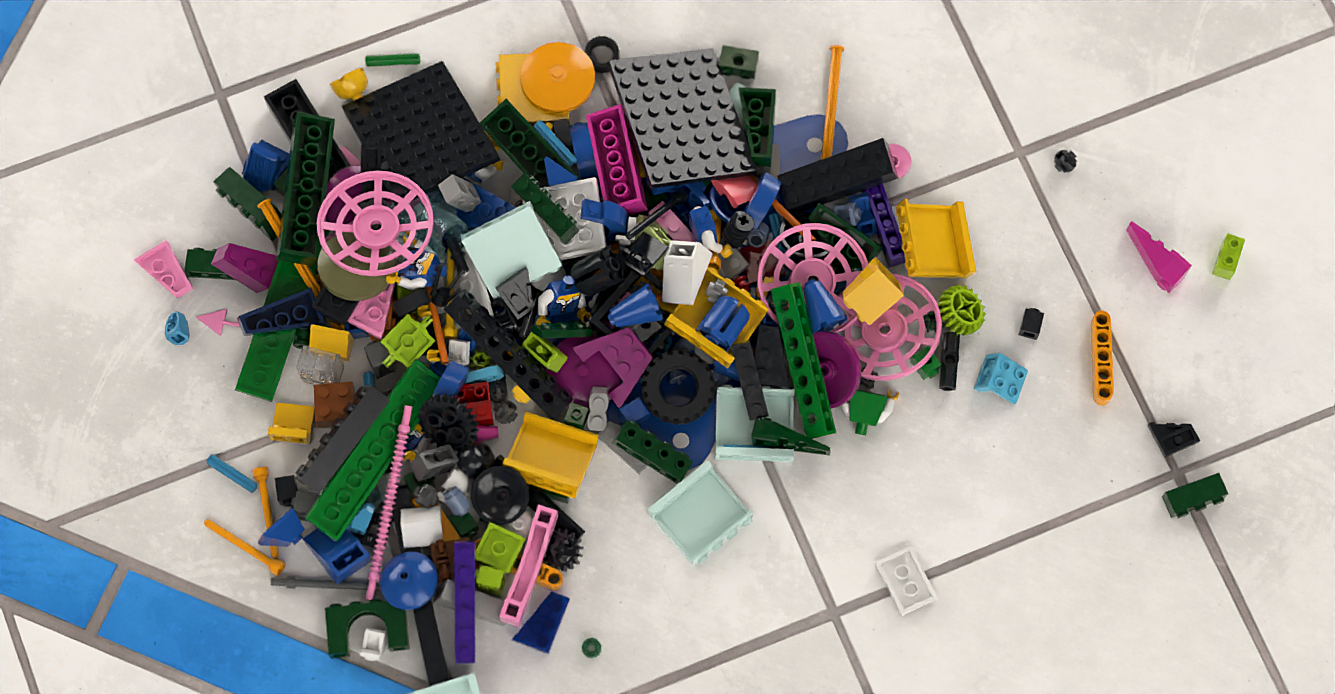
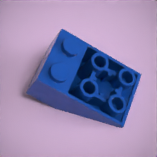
M318 528L302 538L337 585L369 563L370 554L348 529L344 531L338 541L332 540Z

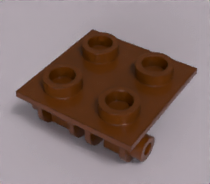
M469 537L450 541L439 539L436 540V543L430 544L433 563L438 571V582H443L447 579L454 580V541H470Z

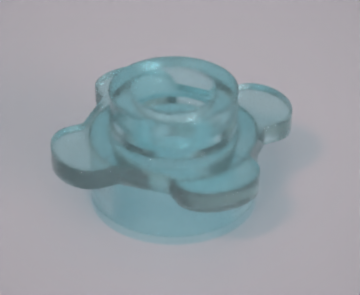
M373 488L363 504L370 503L374 505V511H376L386 497Z

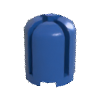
M721 296L713 304L696 331L699 330L705 338L728 352L749 321L750 313L743 304L737 306L739 302L737 299Z

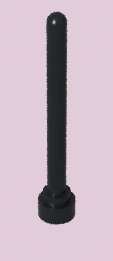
M681 188L674 191L668 202L627 232L626 238L631 240L672 207L684 204L688 200L686 191Z

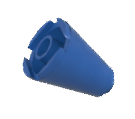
M813 279L805 283L806 286L803 288L813 334L833 330L834 326L837 324L840 326L848 320L847 315L821 281Z
M650 284L644 285L610 309L611 314H608L611 325H616L617 328L664 319Z

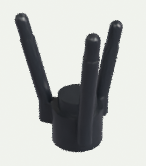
M439 264L433 288L429 293L435 306L446 307L461 292L459 288L450 295L451 289L464 273V269L460 270L447 288L440 287L437 289L443 264Z

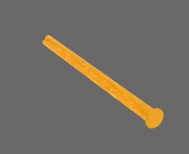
M840 45L830 46L832 54L821 160L832 156L841 55L844 52V47Z
M269 198L259 203L257 207L261 208L279 238L281 219L270 203L272 200ZM294 263L307 287L312 289L316 299L322 288L308 265ZM328 320L333 329H345L344 325L338 326Z

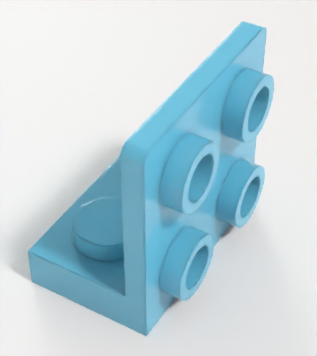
M1001 353L987 354L974 389L978 392L992 391L1008 402L1016 404L1028 370Z

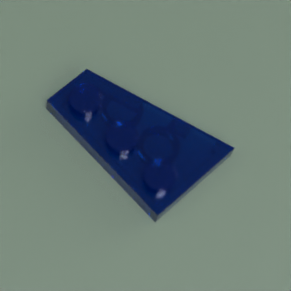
M551 591L511 640L549 655L570 598Z

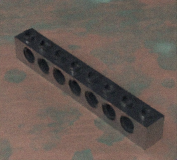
M464 289L444 308V311L551 420L558 416L572 402L573 399L570 397L569 392L563 389L556 379L549 375L543 369V366L530 356L527 349L519 345L515 337L509 334L502 327V324L495 320L488 310L475 300L472 293ZM466 309H469V310L471 311L472 315L469 314V313L466 311ZM493 337H496L499 342H496ZM507 351H510L513 356H510ZM534 378L537 379L540 382V384L536 383Z

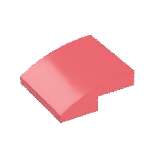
M749 176L711 181L720 196L724 194L727 196L734 209L748 203L757 187V184Z

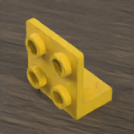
M276 403L273 426L268 428L270 440L309 444L315 408L313 406Z

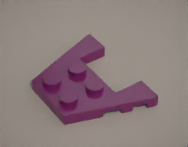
M631 327L573 348L583 362L600 350L624 382L608 394L618 408L623 406L627 397L631 394L654 358Z

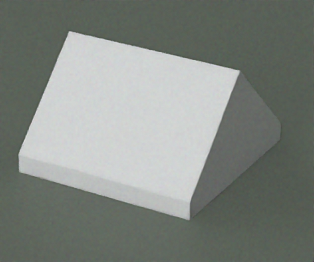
M440 505L429 506L428 508L401 509V529L404 548L430 546V544L436 543V540L443 539Z

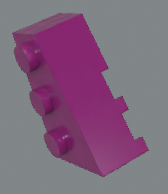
M228 243L217 249L211 264L252 291L259 293L269 289L279 260H276L277 255Z

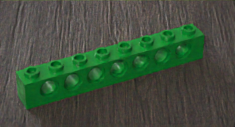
M800 282L791 283L771 289L772 300L775 304L776 317L781 329V338L784 341L785 354L790 366V375L793 379L795 395L798 399L799 413L804 424V433L811 439L835 434L836 428Z

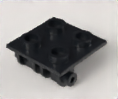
M643 231L630 247L628 245H621L619 252L625 265L645 276L669 247Z

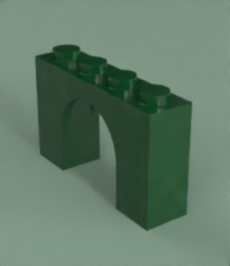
M373 599L369 603L363 604L360 601H354L345 606L331 604L330 607L325 608L328 655L331 659L350 657V628L358 618L366 615L379 617L385 622L390 652L410 650L407 610L395 608L387 601H381V599Z

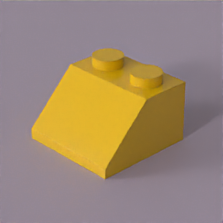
M311 324L309 351L314 355L313 357L318 359L328 357L337 363L349 362L354 338L350 332Z

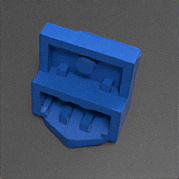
M262 139L259 143L254 142L250 147L248 158L245 160L242 172L243 178L258 191L275 190L273 183L288 168L289 153Z

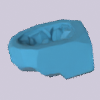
M178 311L173 312L168 317L165 326L166 339L174 345H183L189 341L190 337L188 321L185 315Z
M370 503L363 504L346 529L364 535L372 517L374 505Z

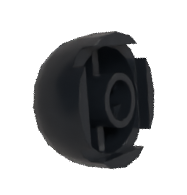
M475 441L471 446L466 445L456 454L459 459L457 462L459 469L462 470L463 468L467 471L466 475L474 480L481 472L495 466L493 451L487 444Z

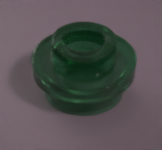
M588 638L583 642L582 652L586 657L595 658L601 653V643L597 639ZM590 645L595 646V650L593 652H590L588 650V647Z

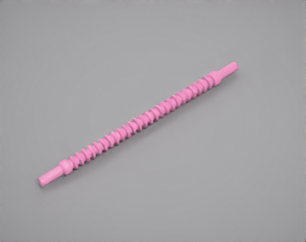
M407 405L404 407L401 425L398 426L397 445L394 446L396 450L393 451L395 456H392L394 461L391 462L393 467H390L392 472L389 475L391 477L388 478V489L385 490L387 492V495H384L386 500L383 501L385 506H382L384 511H381L383 516L380 517L382 521L379 522V533L376 534L378 539H375L377 544L374 545L376 550H373L375 555L372 556L374 560L371 561L373 566L370 567L371 572L368 573L369 584L366 599L368 600L374 599L376 584L380 580L381 575L379 571L382 570L380 566L383 565L381 560H384L382 555L385 554L383 549H386L384 544L387 543L385 539L388 538V527L391 526L389 521H392L390 516L393 515L391 510H394L392 507L395 504L393 500L396 499L394 495L397 493L396 488L399 487L397 482H400L398 480V477L401 476L399 471H402L400 466H403L401 461L404 460L402 456L405 455L403 450L406 449L405 444H407V433L410 432L409 422L412 407Z

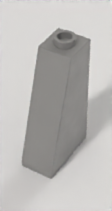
M447 579L440 584L434 603L455 610L454 581ZM475 590V617L501 626L506 625L507 623L500 620L504 601Z

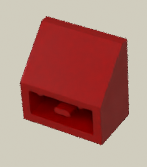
M488 382L463 385L455 400L461 398V404L467 402L466 408L473 409L470 413L477 416L474 421L479 422L478 425H494Z

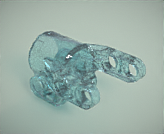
M439 188L427 194L430 202L433 203L431 208L434 220L433 232L428 246L437 254L438 259L441 260L444 258V250L446 249L442 246V237L446 240L450 237H457L462 249L464 245L461 241V236L468 233V227L457 216L456 207L446 203ZM394 203L387 205L392 210L396 207ZM404 209L397 216L399 224L411 223L410 217ZM426 209L422 211L421 215L416 217L417 222L428 221ZM428 228L416 230V240L419 239L424 243Z

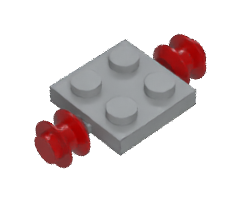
M723 238L720 240L722 247L726 245ZM731 248L734 253L728 258H724L718 253V257L721 260V269L718 271L719 275L732 280L740 290L745 289L749 292L751 282H745L746 276H738L750 266L737 248Z

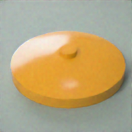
M563 42L548 43L536 48L524 61L520 77L521 86L526 98L538 109L549 113H566L579 108L589 99L595 86V70L588 55L580 48Z

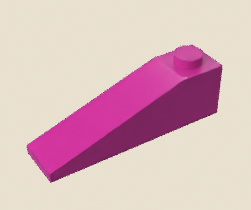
M1131 221L1126 229L1128 235L1154 280L1157 282V285L1162 290L1170 293L1185 278L1192 265L1175 250L1168 251L1162 241L1152 240L1149 232Z

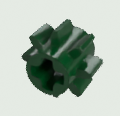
M930 311L927 315L923 316L927 332L934 330L936 333L935 314L933 311Z

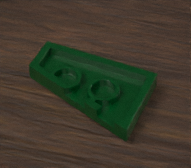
M575 320L541 323L540 325H533L532 333L540 338L592 337L593 329L587 327L585 323Z

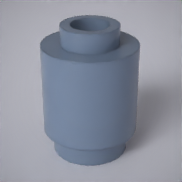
M761 222L757 229L753 227L748 235L750 245L760 247L765 244L769 234L767 224Z
M454 486L451 492L449 490L444 492V501L454 516H463L469 512L471 504L462 490Z

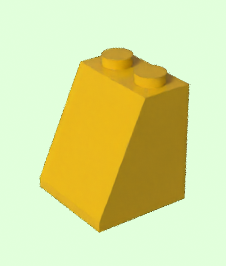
M875 257L844 290L843 303L849 309L853 308L857 312L856 316L861 322L866 321L868 325H871L901 299L904 293L901 283Z

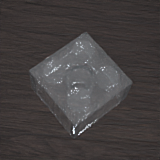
M305 346L302 347L296 366L301 379L308 384H314V382L320 384L339 383L345 367L339 354Z

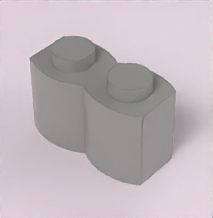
M593 386L590 391L587 421L589 430L604 431L606 427L609 401L607 387Z

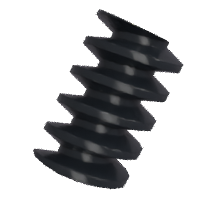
M735 212L722 231L725 243H728L732 249L742 246L755 225L754 220L746 212Z

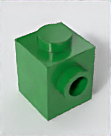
M929 346L912 356L911 363L913 366L917 365L930 350ZM933 353L930 359L917 372L923 380L928 377L932 379L939 374L941 363Z

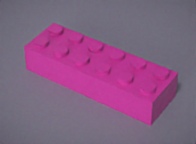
M616 105L586 115L603 201L608 200L620 205L627 211L628 216L647 211L648 208L634 142L622 105Z

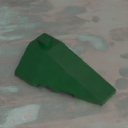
M821 203L817 205L808 218L811 223L830 225L847 233L861 247L868 263L873 258H877L884 248ZM817 230L825 242L832 247L840 240V237L835 234ZM846 243L840 253L847 260L851 272L862 271V265L857 254Z
M761 417L760 420L755 419L751 435L753 445H768L772 449H794L796 452L830 456V447L774 422L770 418Z

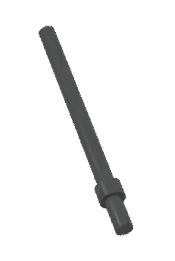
M296 577L271 578V586H286L289 589L309 587L367 590L369 582L342 581L337 585L334 581L296 579ZM380 583L376 584L375 591H381Z

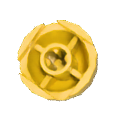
M361 67L343 75L342 78L336 79L329 85L340 99H352L355 101L363 97L362 93L368 86V79Z

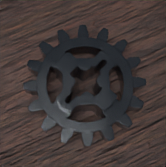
M569 529L553 531L545 553L546 557L543 559V561H549L547 566L566 572L567 568L574 569L573 563H580L577 558L583 557L579 551L584 549V547L579 546L582 540L575 539L576 533H571Z

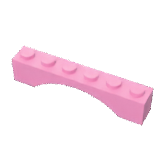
M541 505L537 507L518 571L500 613V620L502 622L517 627L521 626L558 519L557 510Z

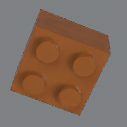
M352 381L313 385L315 422L318 428L331 427L337 417L341 418L345 413L343 409L347 403L354 401L355 388Z

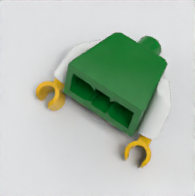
M857 389L854 396L842 405L843 412L849 417V421L857 422L855 433L866 435L868 425L876 426L877 423H883L891 415L895 401L899 397V392L893 397L890 395L891 389H889L887 395Z

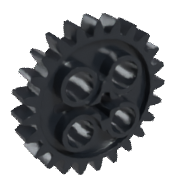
M446 393L442 396L439 394L435 397L431 396L425 401L419 410L421 413L418 415V418L421 421L418 424L424 426L421 432L427 433L425 438L432 439L430 444L437 443V448L450 444L454 451L457 450L459 452L461 448L466 445L471 446L478 437L479 429L476 427L479 422L474 421L477 416L470 413L473 409L466 408L467 402L461 404V398L454 400L453 395L448 398Z

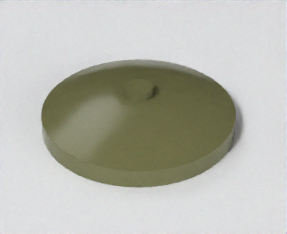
M342 232L347 246L356 241L353 232ZM336 235L326 242L333 255L343 250ZM362 246L355 253L371 258L372 249ZM388 246L380 249L379 258L393 254L392 247ZM323 248L321 249L318 257L319 277L326 289L335 296L351 301L367 300L379 295L390 285L386 282L387 275L364 276L351 273L339 267L326 255ZM351 256L341 260L343 264L359 270H370V263L358 261ZM395 259L378 263V270L395 267Z

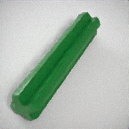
M418 53L370 55L365 57V64L367 67L420 64V55Z

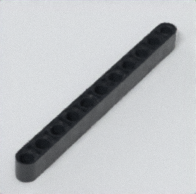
M407 484L400 485L396 488L397 493L394 495L396 499L393 500L395 504L392 505L401 553L418 552L422 554L421 547L404 548L401 529V509L412 508ZM430 599L423 606L413 609L429 687L449 681L432 599Z

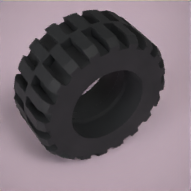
M673 350L662 353V355L652 360L643 375L641 388L643 400L648 410L663 422L678 425L696 421L706 413L714 399L716 386L712 370H710L708 364L700 356L686 350ZM675 369L689 372L694 377L697 385L694 398L689 403L681 406L668 403L660 392L662 378L665 374Z

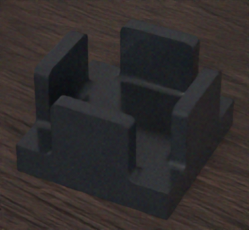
M324 286L313 303L312 309L320 312L323 318L334 324L346 326L348 319L360 301L339 298Z

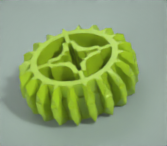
M960 284L951 286L943 291L938 299V308L942 317L941 321L945 322V327H950V332L955 331L957 335L962 334L963 336L973 334L980 329L986 315L983 311L985 306L981 305L982 300H979L978 294H974L973 289H968L967 286H961Z

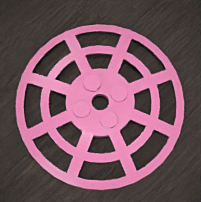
M369 171L345 179L327 195L320 207L317 218V233L326 255L339 267L351 273L364 276L387 275L410 265L423 253L429 244L434 226L433 211L424 191L409 178L388 171ZM374 180V191L363 193L353 199L345 192V190L358 183ZM382 180L399 183L409 188L410 192L402 198L394 193L382 191ZM339 196L346 205L339 213L337 222H325L329 207ZM416 196L421 199L426 209L428 221L417 222L415 213L409 205ZM374 198V205L361 209L357 205L366 199ZM382 198L391 199L399 204L392 210L382 205ZM351 209L356 214L353 225L343 224L345 216ZM404 209L410 217L411 223L399 224L397 216ZM374 224L381 225L379 230L371 229ZM428 228L424 243L415 254L408 251L407 249L415 238L416 230ZM324 230L336 231L338 242L343 249L341 252L333 255L326 243ZM410 231V235L403 246L396 241L399 232ZM342 232H353L356 241L347 246ZM362 246L372 249L371 258L361 256L355 253V251ZM391 246L396 251L393 254L379 258L380 249ZM400 255L407 259L395 267L378 270V263L390 261ZM351 256L358 261L370 263V270H359L343 264L341 260Z
M807 223L784 231L771 242L759 264L757 288L760 300L766 304V308L769 309L767 313L776 324L779 325V322L766 301L764 291H771L773 288L800 282L803 292V288L806 286L805 283L808 282L810 276H815L818 281H821L841 309L851 314L844 324L830 330V332L839 333L857 320V312L853 308L849 309L843 303V297L841 299L833 293L836 282L846 281L847 288L852 283V280L862 272H851L847 260L840 253L846 243L857 254L862 269L869 264L863 250L851 236L830 225ZM810 230L827 231L840 237V240L834 247L823 242L811 241ZM803 231V243L791 247L784 254L775 247L787 236ZM812 247L827 250L829 254L824 260L813 258ZM804 248L805 260L796 264L788 258L795 251ZM771 253L779 261L774 270L773 283L763 284L764 266ZM835 257L842 264L845 273H834L830 264ZM784 264L792 270L790 281L779 282L780 271Z
M891 273L901 283L903 292L906 285L912 287L929 302L927 305L919 309L911 300L903 296L871 325H868L866 321L861 322L857 318L852 325L862 328L863 338L852 341V325L845 329V337L854 347L859 360L867 364L863 373L861 372L862 378L888 381L907 376L923 366L933 355L939 344L942 321L936 300L922 284L904 275ZM844 290L839 295L841 299L843 297ZM900 302L907 305L914 313L904 317L897 311ZM932 310L936 319L935 339L924 337L925 323L923 316ZM918 319L919 335L908 334V324ZM884 326L890 328V331L886 334L880 332V329ZM905 341L915 343L913 348L906 355L902 356L899 347ZM867 344L873 350L870 359L863 356L856 348ZM921 345L932 346L927 355L917 365L909 368L906 360L911 358ZM881 352H892L896 360L879 362L878 358ZM899 365L902 370L901 373L888 376L871 375L875 366L890 367Z

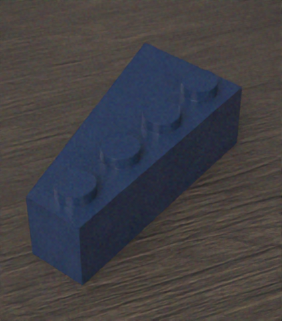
M311 288L237 317L244 336L310 328L311 324L318 326L326 324L322 314L312 309L316 299Z

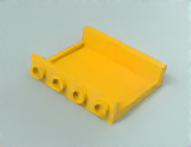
M530 53L499 55V62H496V73H500V79H496L497 90H500L501 96H497L498 105L507 98L530 124H535L540 120L544 124L562 119H568L569 122V112L549 113L542 111L531 104L524 95L520 79L521 69Z
M904 199L896 205V215L899 221V232L902 238V249L905 255V267L908 277L967 279L976 272L963 201H956L949 206L909 204L908 199Z
M707 267L693 305L678 304L664 325L728 369L735 359L732 348L730 347L728 352H726L724 348L705 338L699 330L696 331L713 306V303L707 301L709 296L705 294L710 282L716 283L717 279L726 282L724 286L728 289L726 296L737 299L739 301L737 306L743 304L750 313L749 321L732 345L748 341L769 309L766 308L764 302L753 299L748 291L745 289L740 290L736 287L732 280L720 276L716 269Z
M525 411L524 421L502 466L518 471L524 477L527 484L576 499L597 448L599 435Z

